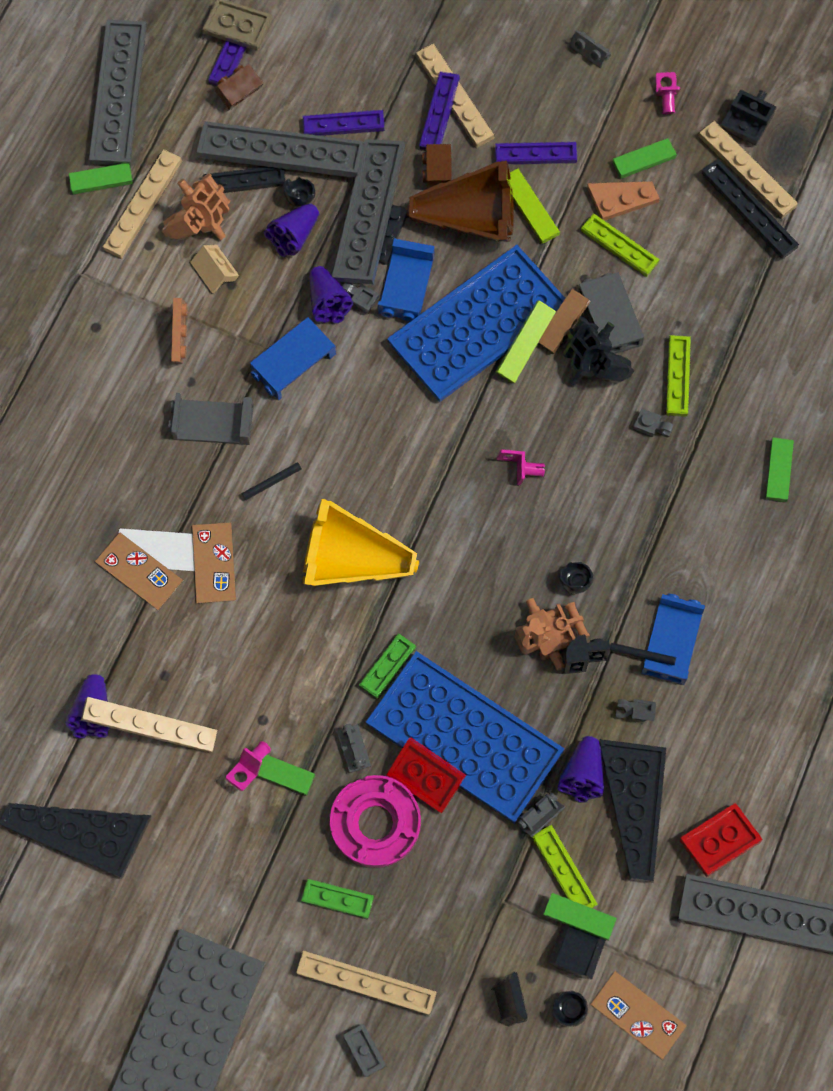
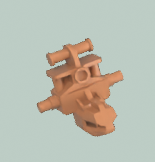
M210 173L205 175L202 180L193 183L194 190L184 179L177 183L184 194L181 200L184 209L172 214L163 221L164 227L162 232L166 237L183 239L197 234L200 230L203 233L212 231L219 240L226 237L220 224L224 220L222 214L230 210L228 204L231 201L223 193V186L217 185Z
M534 598L526 601L530 615L526 619V625L516 628L515 640L521 653L526 655L540 650L539 655L542 660L550 658L556 669L561 670L564 668V664L561 659L560 650L567 648L572 640L575 639L572 628L576 627L579 636L586 634V638L590 636L583 624L584 619L579 615L575 602L565 606L571 616V619L568 620L560 604H556L554 609L546 612L544 609L540 610Z

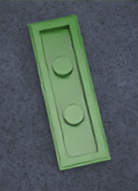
M667 138L616 157L612 163L620 179L675 159L677 154Z
M119 164L69 173L73 194L133 184L130 164Z
M774 437L771 440L765 498L767 500L788 501L794 440Z
M398 633L361 681L359 687L378 699L414 652L416 645Z
M266 755L262 759L257 777L307 796L315 774Z
M307 879L302 902L368 919L374 896Z
M551 893L543 915L607 941L610 939L617 919L554 893Z

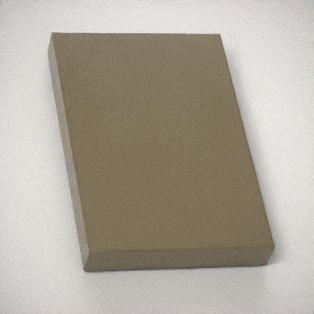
M216 0L202 30L204 34L258 51L273 20V15L227 0Z

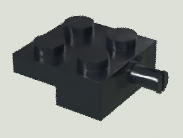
M740 89L720 127L724 131L756 146L773 118L776 106L764 101L767 93L765 91L763 93V90H760L758 95L754 96Z

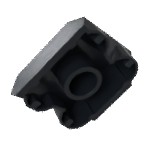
M562 923L548 963L577 977L592 980L606 940Z
M512 972L498 980L491 988V990L495 991L501 1019L498 1022L508 1027L524 1023L528 1019L518 973Z

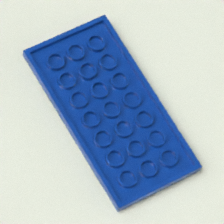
M516 245L387 338V342L435 398L441 402L507 353L537 300H540L557 312L566 298L523 250Z
M417 651L366 721V725L399 747L403 748L407 740L412 737L466 775L460 788L514 824L564 751L563 747Z

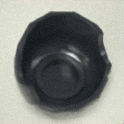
M297 177L294 181L287 179L283 185L285 198L291 205L296 207L307 205L315 198V187L310 180Z
M569 562L565 568L560 569V583L566 591L572 594H580L592 585L593 572L588 565L582 562Z
M563 992L554 1000L552 1014L559 1024L566 1027H576L583 1023L587 1017V1000L578 992Z

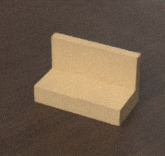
M203 245L190 262L212 293H215L223 282L235 281L239 276L218 245Z

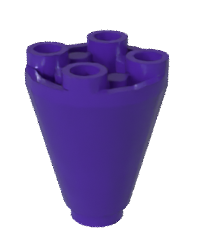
M310 203L300 206L272 220L267 225L264 235L276 247L279 255L283 257L286 255L294 256L302 249L318 220L319 211Z
M323 266L314 267L310 271L309 277L313 316L318 322L340 323L353 306L352 298Z
M91 674L84 680L65 720L66 727L73 731V736L77 738H86V736L105 738L110 730V727L81 720L87 697L108 702L104 678L100 675Z
M591 736L583 737L582 741L578 743L560 776L558 784L560 792L573 796L576 801L586 803L588 799L602 797L604 789L600 742Z

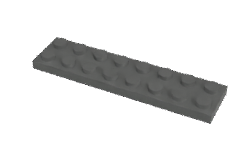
M108 19L106 21L89 156L90 164H130L131 166L147 31L146 21Z
M204 121L197 148V158L356 178L358 176L364 141Z
M365 139L358 176L355 179L332 275L338 282L374 284L404 155V141Z
M691 874L685 875L678 920L833 953L832 904Z

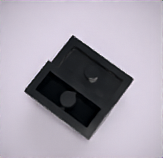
M586 634L572 640L567 648L564 660V674L586 672L588 663L607 661L610 652L609 640L603 641V639L598 638L587 643Z

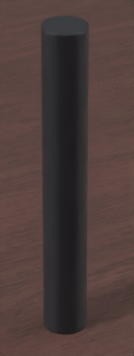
M297 462L244 491L242 495L245 500H248L302 470Z
M611 643L610 646L611 652L673 666L676 663V657L616 643Z

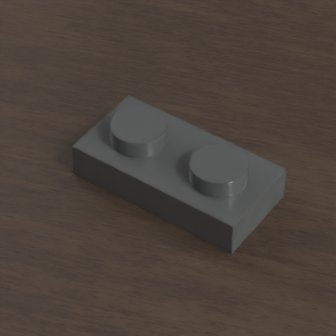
M364 1024L343 1035L365 1078L386 1067Z

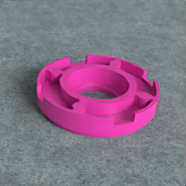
M381 775L365 776L363 779L357 780L352 784L349 783L336 797L330 813L331 833L338 849L354 863L371 868L389 866L403 859L416 844L421 828L420 809L411 791L399 781ZM375 806L387 810L393 820L390 833L378 840L369 839L364 836L358 824L363 811Z

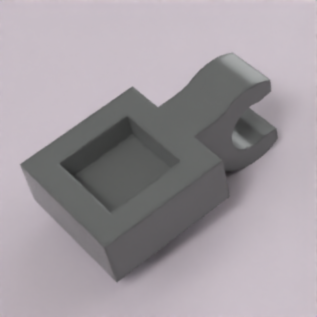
M345 282L342 286L351 296L353 305L366 313L370 312L379 298L377 292L363 284L356 288L351 283Z
M641 409L633 430L651 437L654 436L655 432L670 437L673 424L666 421L660 422L661 415Z
M624 699L618 700V707L625 709H617L616 717L626 718L632 714V718L640 721L655 720L656 702L634 699L633 702Z

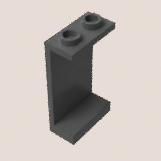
M619 272L614 274L606 273L600 278L586 279L580 283L578 293L591 301L587 308L593 323L599 327L597 332L599 333L607 322L615 326L609 336L612 343L611 352L617 354L642 346L644 335Z
M176 393L175 400L171 401L173 420H169L168 430L172 433L174 440L250 445L254 409L253 399L251 397H244L243 403L182 400L181 394Z

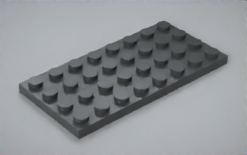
M180 929L112 1091H215L266 963Z

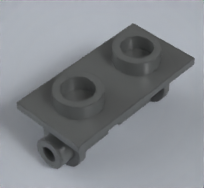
M575 31L570 47L599 68H602L605 59L608 60L611 56L610 50L599 43L596 44L595 40L586 35L585 32Z
M351 724L344 725L343 729L337 731L349 772L352 773L371 767L358 724L353 726Z
M552 792L549 795L546 794L536 803L539 809L537 812L532 807L520 817L521 820L518 822L519 828L530 837L540 832L545 825L565 808V806L557 801V797Z

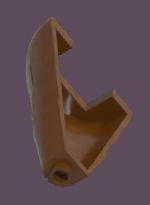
M495 162L472 173H466L446 183H439L410 196L409 204L406 205L407 217H410L412 221L442 230L450 229L469 236L475 235L497 242H510L511 237H508V235H513L514 200L513 188H511L509 182L511 174L508 162Z

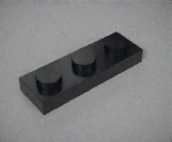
M392 204L379 263L388 265L392 255L394 238L398 239L407 217L406 208Z

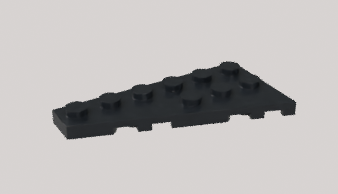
M599 739L630 880L653 883L667 748Z
M8 803L0 819V826L122 879L152 816Z

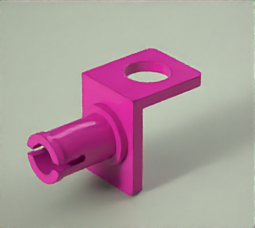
M675 72L656 74V96H662V114L669 115L675 113L674 96H677L680 87L676 86ZM664 77L670 78L672 81L671 87H662L661 79Z
M500 450L497 455V460L517 462V485L522 484L525 475L544 476L545 469L543 468L545 464L526 462L524 451Z
M260 741L252 752L244 748L239 763L228 773L225 779L240 791H244L258 776L262 759L271 751L269 745ZM242 772L246 775L247 780L245 782H238L235 780L234 775Z

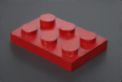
M412 737L407 740L387 773L388 777L402 783L411 793L441 814L445 811L466 777L464 773Z
M734 803L682 836L679 841L707 878L761 843L763 839L738 805Z

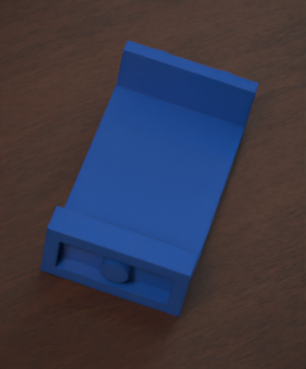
M394 238L388 274L381 301L378 302V314L387 318H402L408 322H411L421 314L434 260L435 246Z
M307 317L250 363L252 370L250 373L257 382L261 381L265 385L264 389L271 397L274 395L280 400L282 398L281 391L324 356H327L329 359L336 355V347Z
M662 594L647 651L676 657V663L673 666L645 659L641 674L685 685L705 605H701L699 601L693 599L688 601L679 599V596L675 594Z

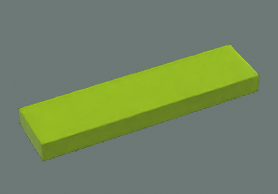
M516 169L510 172L511 180L509 182L511 188H513V200L541 244L559 236V229L520 170Z
M595 214L581 228V232L645 277L659 263L660 259Z
M540 300L536 301L496 373L511 383L516 382L553 318L555 310Z
M669 336L666 415L688 416L691 339L689 336Z
M550 825L536 833L532 839L566 898L590 908L597 906L596 900L553 826Z

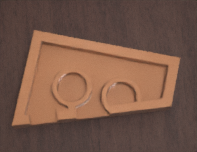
M652 182L587 184V189L599 216L604 221L659 203L660 200Z
M173 298L171 356L173 363H183V358H186L184 337H187V325H185L188 306L182 298Z

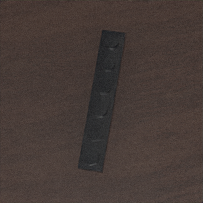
M718 158L702 169L701 174L782 260L798 248L799 244Z

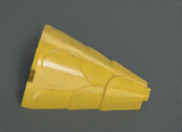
M321 499L316 511L318 517L313 521L303 568V572L306 575L303 576V584L318 586L366 580L381 581L409 577L417 572L419 560H416V552L389 534L382 533L361 518L355 517L332 501Z

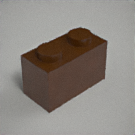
M250 63L245 67L240 65L233 71L234 74L229 78L224 76L217 82L218 86L215 92L229 110L261 89L264 84Z
M426 144V152H422V163L427 165V170H423V183H427V189L439 183H446L452 180L451 144Z

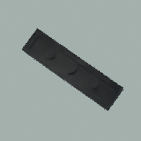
M275 167L210 173L216 184L223 186V193L281 187L286 181L284 169Z

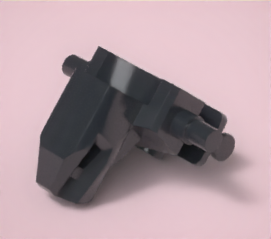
M580 316L574 328H570L567 331L568 337L561 344V347L565 349L563 356L572 359L570 366L574 372L569 383L576 386L583 376L593 377L594 374L598 379L621 382L630 378L634 373V369L631 368V361L626 357L611 352L612 343L609 336L615 326L607 322L605 327L598 333L599 327L596 324L588 323L586 318Z

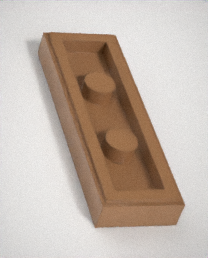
M572 289L551 319L539 343L555 353L566 338L567 331L573 328L591 301Z

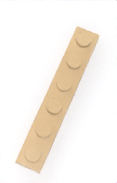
M434 44L416 52L417 59L435 86L440 71L453 73ZM458 83L451 110L477 148L493 140L494 134L461 84Z
M715 121L699 133V137L781 219L797 207L798 203Z
M166 150L162 151L103 246L104 251L121 259L123 258L182 163L181 157Z
M87 697L81 717L82 721L209 753L213 752L217 734L215 729Z
M303 951L296 973L429 1016L437 993Z

